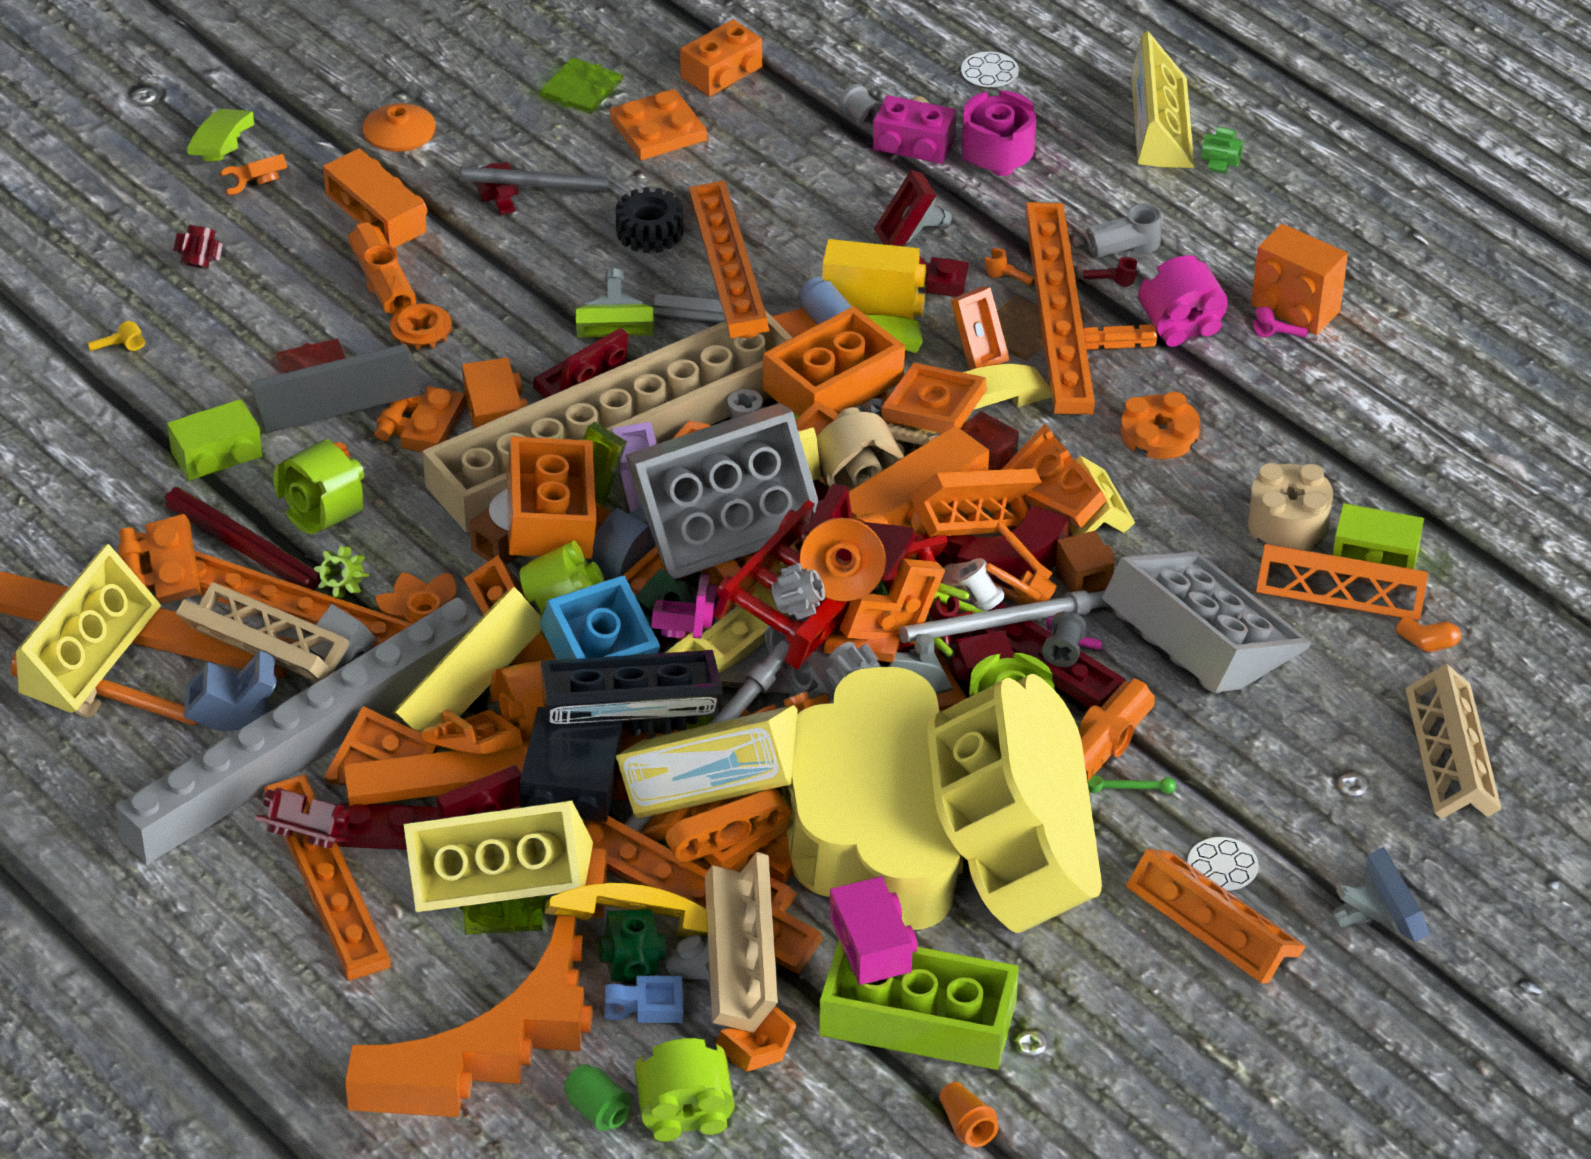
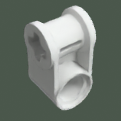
M977 558L969 562L947 564L943 567L945 569L942 577L943 583L969 593L967 600L957 598L958 600L983 611H988L998 605L1004 598L1002 588L995 586L985 568L987 563L984 559ZM958 610V614L965 613L963 611Z

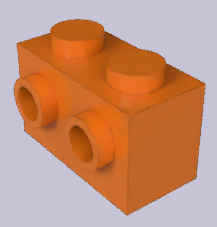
M734 19L680 48L681 78L709 97L762 67V38Z

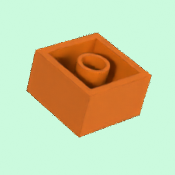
M1281 223L1257 248L1251 306L1255 308L1269 307L1272 309L1275 317L1295 326L1306 328L1308 332L1318 335L1340 312L1348 252Z

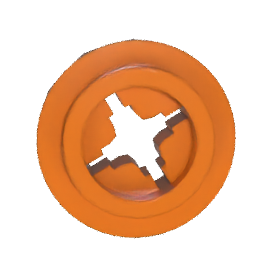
M425 303L412 304L400 309L393 315L390 321V329L393 340L400 341L401 345L406 344L407 347L413 345L419 351L422 346L434 349L436 342H446L447 335L452 332V321L448 312L439 306Z

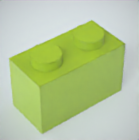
M242 399L167 422L171 453L188 481L263 457L259 426Z
M1343 503L1335 535L1333 556L1415 569L1424 518Z

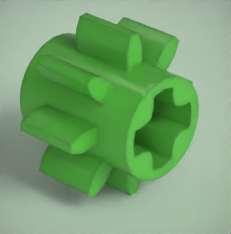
M1217 126L1216 134L1206 133L1201 150V160L1209 161L1208 169L1210 171L1227 174L1228 166H1239L1244 141L1235 139L1237 132L1234 129Z

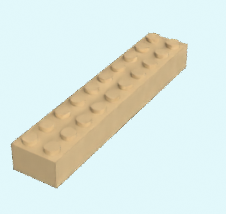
M766 311L769 331L759 333L752 338H730L726 322H721L423 450L425 486L465 532H469V521L489 508L492 499L507 489V465L511 436L592 440L594 476L617 466L611 433L612 428L651 422L656 443L659 444L673 439L688 421L711 425L730 417L731 411L728 409L727 400L728 396L736 390L752 389L757 391L762 396L763 402L772 398L762 390L763 353L793 337Z

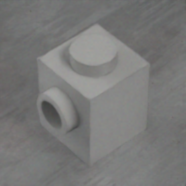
M333 604L329 606L316 624V626L345 637L350 642L335 671L368 652L378 639L361 621ZM324 641L309 647L310 653L319 656L324 661L333 644Z

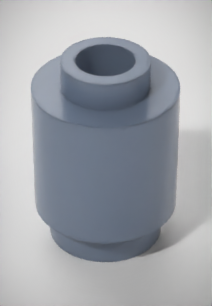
M820 276L809 280L798 292V298L801 300L800 306L817 325L852 307L830 281H824Z

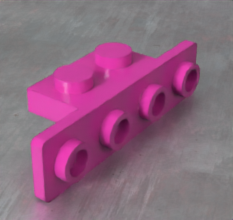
M701 574L696 603L656 599L651 628L660 629V635L666 637L683 638L686 632H693V638L702 639L703 628H712L717 586L709 585L710 574Z

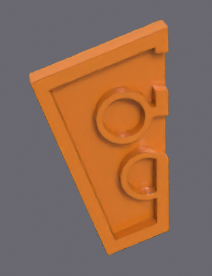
M1046 424L1001 469L1035 468L1042 483L1023 496L1024 501L1035 507L1070 517L1069 523L1080 529L1107 501L1099 486L1082 466L1077 464L1071 457L1065 446L1055 438Z

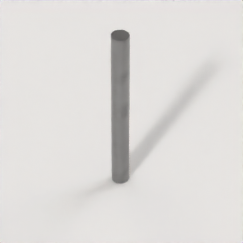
M460 166L459 181L607 192L608 177Z

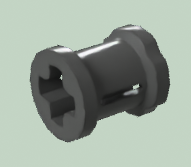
M1062 611L1056 613L1051 619V636L1044 641L1042 654L1046 661L1052 665L1069 667L1078 661L1080 655L1078 644L1085 638L1087 623L1076 613Z

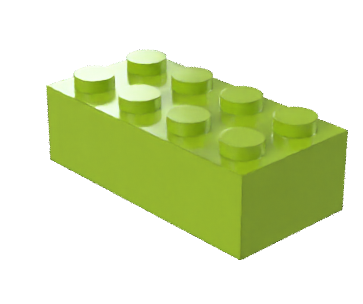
M838 939L820 998L819 1036L999 1070L1017 1001L1019 966L917 947V952L912 953L910 973L859 985Z

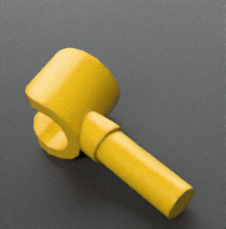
M125 321L118 327L117 333L90 341L88 346L90 351H94L114 344L124 343L128 350L137 351L145 345V340L141 335L142 331L136 323Z

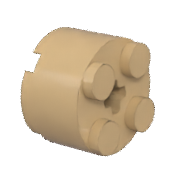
M855 407L841 411L837 419L827 425L816 436L821 475L829 489L832 484L846 485L849 491L904 458L886 422L877 414L860 412Z
M1267 463L1263 465L1252 484L1248 516L1250 535L1256 541L1260 538L1270 545L1304 551L1313 550L1314 544L1320 540L1323 543L1328 536L1333 502V489L1330 482L1324 476V470L1316 464H1306L1303 466L1298 464L1278 465Z

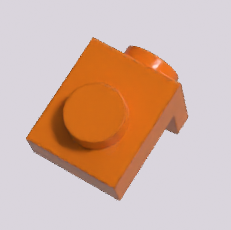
M775 1006L754 1033L737 1028L721 1030L715 1046L717 1044L724 1049L726 1056L729 1057L733 1065L748 1072L783 1060L795 1031L796 1023Z

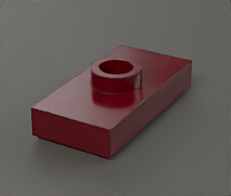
M516 765L510 766L438 796V818L444 819L509 810L519 806L522 773Z

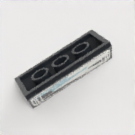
M713 650L540 661L545 726L719 715L722 683Z

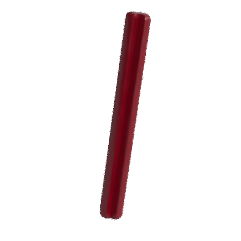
M173 487L170 492L166 493L164 497L166 500L165 505L178 515L185 514L189 521L288 582L312 590L319 588L318 586L321 582L320 572L315 571L314 568L180 487Z

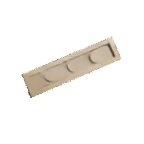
M214 582L210 584L199 605L183 599L176 612L193 630L254 656L260 650L275 657V665L314 682H319L335 671L350 644L343 636ZM219 597L230 601L232 613L223 616L212 611ZM260 613L263 615L265 627L258 630L244 625L242 619ZM290 627L296 628L299 641L292 644L277 639L276 633ZM305 633H308V634H310V635H312V636H309V637L306 638V634H305ZM326 641L333 644L323 661L319 656L310 653L309 647Z
M1446 663L1405 688L1434 813L1443 819L1471 803L1486 817H1489L1502 808L1471 685ZM1437 687V692L1430 705H1423L1421 696ZM1437 717L1444 718L1445 722L1437 737L1431 736L1429 732ZM1444 749H1451L1452 754L1445 768L1437 767V762ZM1452 779L1459 781L1461 791L1445 799L1444 794Z
M758 852L755 853L741 872L712 865L705 874L712 1023L753 1033L778 1003L769 856Z

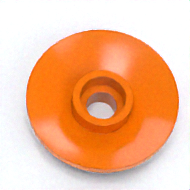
M394 103L381 106L367 115L362 126L363 135L367 142L378 149L392 152L409 151L421 147L433 137L436 128L434 117L429 111L408 103Z
M834 518L820 523L807 535L800 552V564L802 569L808 568L809 571H817L822 579L826 598L836 601H852L866 596L879 584L885 570L886 555L881 540L870 527L854 519ZM840 549L849 550L852 554V559L849 561L841 560L837 555V551Z

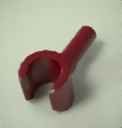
M1122 257L1118 261L1117 268L1083 270L1084 279H1114L1118 285L1129 287L1136 279L1137 260L1131 257Z
M939 596L933 599L929 609V615L932 619L936 621L954 616L959 610L957 597L950 596L947 599L948 612L941 609ZM950 635L940 637L950 647ZM940 650V656H944L945 654Z

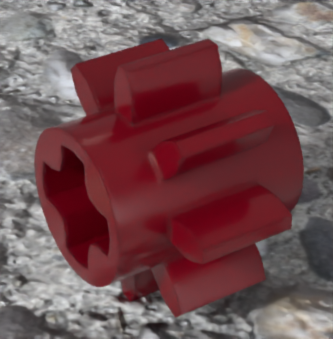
M188 225L186 233H176L173 251L182 255L180 263L195 268L208 269L210 261H220L223 243L214 239L216 231L202 226Z

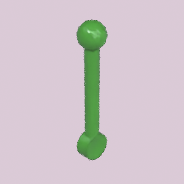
M1093 775L1087 782L1088 790L1091 793H1098L1102 788L1156 789L1170 794L1176 789V782L1170 777H1165L1161 781L1103 780L1100 776Z

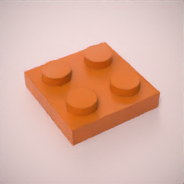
M676 89L662 91L649 97L609 108L610 121L640 160L707 140V129Z
M914 362L881 407L882 419L903 426L935 431L940 434L955 425L961 428L987 391L986 377Z

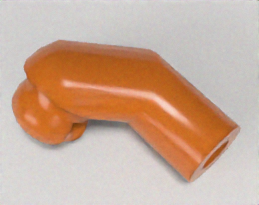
M1405 616L1396 627L1397 634L1428 653L1451 648L1457 645L1461 639L1460 629L1450 622H1439L1422 626L1409 616Z

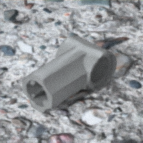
M1149 203L1136 204L1128 210L1126 217L1086 228V240L1093 258H1100L1128 249L1143 254L1156 251L1161 244L1160 209Z

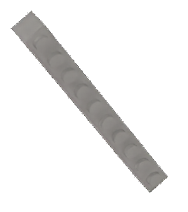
M456 597L115 805L121 841L148 865L264 793V786L285 780L341 745L362 706L383 716H388L478 622L481 616L460 598Z

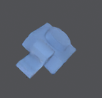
M637 976L636 986L606 985L604 1018L620 1020L633 1012H637V1023H683L682 976Z

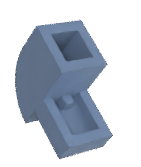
M642 506L629 514L617 508L604 520L595 534L592 559H588V563L596 562L604 576L611 577L612 579L623 576L649 550L656 546Z
M260 650L238 674L207 662L186 685L184 717L214 730L230 731L240 730L265 715L266 699L274 691L277 678L274 676L275 657Z

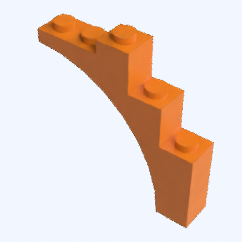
M557 916L551 941L536 968L512 994L490 1011L457 1028L423 1039L386 1045H352L345 1080L348 1111L459 1117L462 1099H470L472 1081L520 1084L523 1066L531 1065L533 1048L580 1051L583 1033H591L593 1009L592 1006L585 1005L584 987L579 986V969H574L575 961L582 962L584 955V935L576 934V916Z

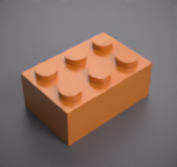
M853 306L763 353L762 390L778 403H782L792 410L793 414L795 413L799 417L816 401L839 414L844 409L856 408L898 385L904 377L905 345Z
M510 437L507 465L509 555L542 556L574 540L581 548L584 558L592 559L596 529L592 440Z

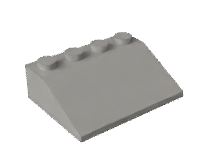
M782 403L625 455L639 501L665 571L673 579L759 551L778 531L782 519L789 510L797 511L809 499L815 503L808 520L809 523L816 512L819 502L793 411Z
M1198 551L1121 557L1101 598L1114 609V614L1118 618L1132 623L1142 632V637L1146 641L1160 646L1171 655L1170 659L1174 664L1188 669L1199 678V683L1202 687L1214 693L1244 688L1306 651L1311 644L1310 640Z

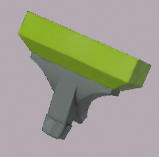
M612 268L606 271L605 281L607 282L608 293H604L597 299L586 302L584 306L576 308L577 338L605 337L619 328H623L629 336H654L653 307L621 292V283L624 281L623 271L620 269Z

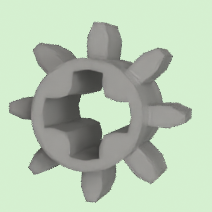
M800 563L781 569L782 576L777 577L778 582L772 585V594L777 608L782 613L795 614L797 620L817 614L815 607L820 606L819 601L825 598L824 585L817 571H809L808 568L802 569Z
M846 642L838 646L829 655L828 663L831 667L827 668L825 672L829 676L828 680L836 689L839 682L848 674L864 668L880 667V664L877 662L878 657L867 643L858 649L853 642Z

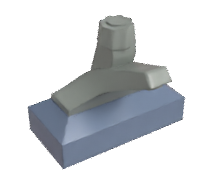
M1384 847L1368 854L1367 873H1364V882L1361 887L1355 888L1340 884L1336 889L1340 899L1346 902L1332 911L1333 917L1340 928L1373 919L1389 927L1395 933L1400 932L1413 942L1430 935L1418 904Z

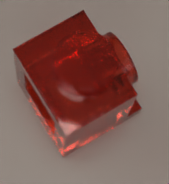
M980 411L971 420L965 421L960 428L989 449L988 470H1001L1018 452L1019 431L983 411Z

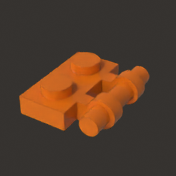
M428 386L423 396L419 395L391 402L389 407L384 409L377 419L378 427L375 430V436L381 441H388L391 434L400 436L401 448L418 452L447 441L466 406L465 393ZM404 412L413 413L411 418L402 417Z
M185 514L145 524L147 539L137 541L134 528L127 527L119 530L120 544L117 546L118 555L150 592L156 591V598L161 604L201 594L190 522ZM150 557L152 573L144 575L141 571L140 560Z

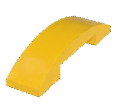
M605 883L577 887L550 897L545 905L544 914L576 916V919L589 921L594 914L595 904L626 910L652 909V914L679 918L676 936H708L707 912L705 908L677 894L644 885Z

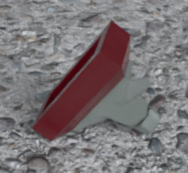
M910 170L874 227L883 245L904 247L924 226L947 227L952 219L951 213L934 207L936 194L923 173Z

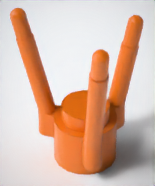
M998 522L996 525L997 529L1035 573L1032 574L1027 570L1019 580L1004 570L988 563L985 566L986 570L1014 587V590L996 583L994 585L1002 588L1005 598L1013 600L1019 605L1049 600L1057 587L1055 583L1049 580L1052 572L1037 561L1004 523Z

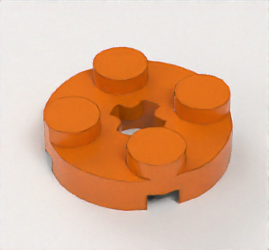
M1169 392L1165 395L1155 394L1132 397L1126 401L1125 410L1121 417L1120 433L1124 443L1133 451H1135L1137 446L1147 451L1146 457L1172 459L1186 454L1190 451V445L1195 441L1197 443L1200 432V418L1197 411L1187 403V398L1182 393ZM1158 425H1165L1167 428L1160 429Z

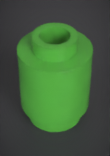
M584 1064L574 1069L567 1077L564 1084V1092L568 1095V1102L597 1129L606 1131L611 1128H617L627 1120L630 1114L631 1096L601 1068Z

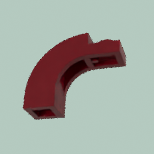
M1031 506L1022 523L1012 533L1041 565L1051 570L1056 565L1057 540L1069 536L1070 517ZM971 535L946 536L948 541L940 555L934 556L936 562L942 567L947 564L969 562L982 558L987 564L991 563L1019 580L1027 570L1032 574L1035 573L1003 535L991 538ZM987 571L994 583L1008 589L1014 588Z

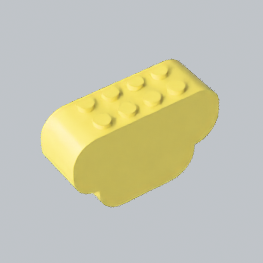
M899 667L860 669L848 674L839 682L834 692L833 704L814 705L799 712L796 722L791 785L780 787V792L792 810L786 833L788 836L789 856H791L792 871L797 880L810 891L830 897V889L882 876L889 893L895 892L899 898L902 909L901 919L904 925H911L913 930L932 927L947 916L953 904L958 874L963 872V856L948 838L935 806L927 723L931 716L940 711L933 687L921 675Z
M1030 674L1017 682L1011 678H1006L931 716L927 723V735L936 810L948 838L958 852L968 860L975 887L990 912L1009 930L1015 933H1022L1099 896L1102 882L1082 742L1076 723L1061 697L1041 677Z

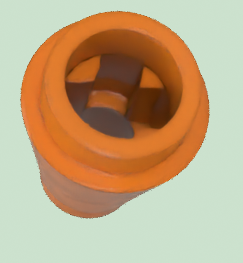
M960 1082L949 1083L941 1090L939 1100L943 1105L957 1139L961 1143L968 1144L971 1147H981L995 1137L998 1131V1122L994 1109L970 1092Z

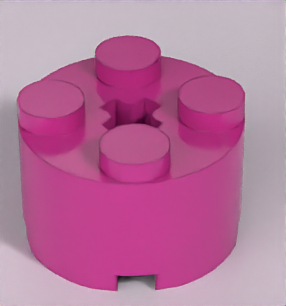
M1000 90L999 96L988 97L987 91L973 96L966 102L962 126V157L965 161L981 168L992 170L995 175L1007 176L1012 174L1013 169L1026 164L1032 158L1035 151L1036 114L1034 112V105L1028 98L1015 92Z
M1184 255L1170 259L1156 268L1159 274L1151 281L1146 277L1142 282L1138 292L1139 302L1158 334L1168 346H1178L1186 338L1199 334L1206 337L1212 336L1221 329V319L1228 306L1227 296L1208 265L1204 261H1198L1196 256Z

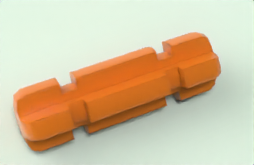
M1152 324L1139 325V329H1134V325L1103 326L1102 330H1098V327L1083 328L1086 350H1098L1099 346H1103L1104 350L1135 348V344H1140V348L1156 346L1157 332Z

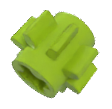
M340 546L338 556L333 551H324L325 560L321 566L314 568L315 571L320 572L322 579L318 587L320 589L333 587V597L344 598L346 589L351 593H360L361 590L358 584L363 578L369 577V574L364 572L361 564L365 559L364 555L350 557L351 549L346 546ZM342 574L344 579H340L339 575Z

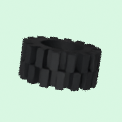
M644 187L643 193H639L637 189L632 190L631 197L624 194L621 197L622 201L617 202L615 209L617 238L622 240V245L625 247L631 244V250L637 252L639 248H643V253H650V249L655 248L656 253L663 252L662 246L669 250L674 247L673 242H680L684 232L683 204H681L678 196L673 198L672 192L667 191L663 194L661 188H656L655 192H650V187Z

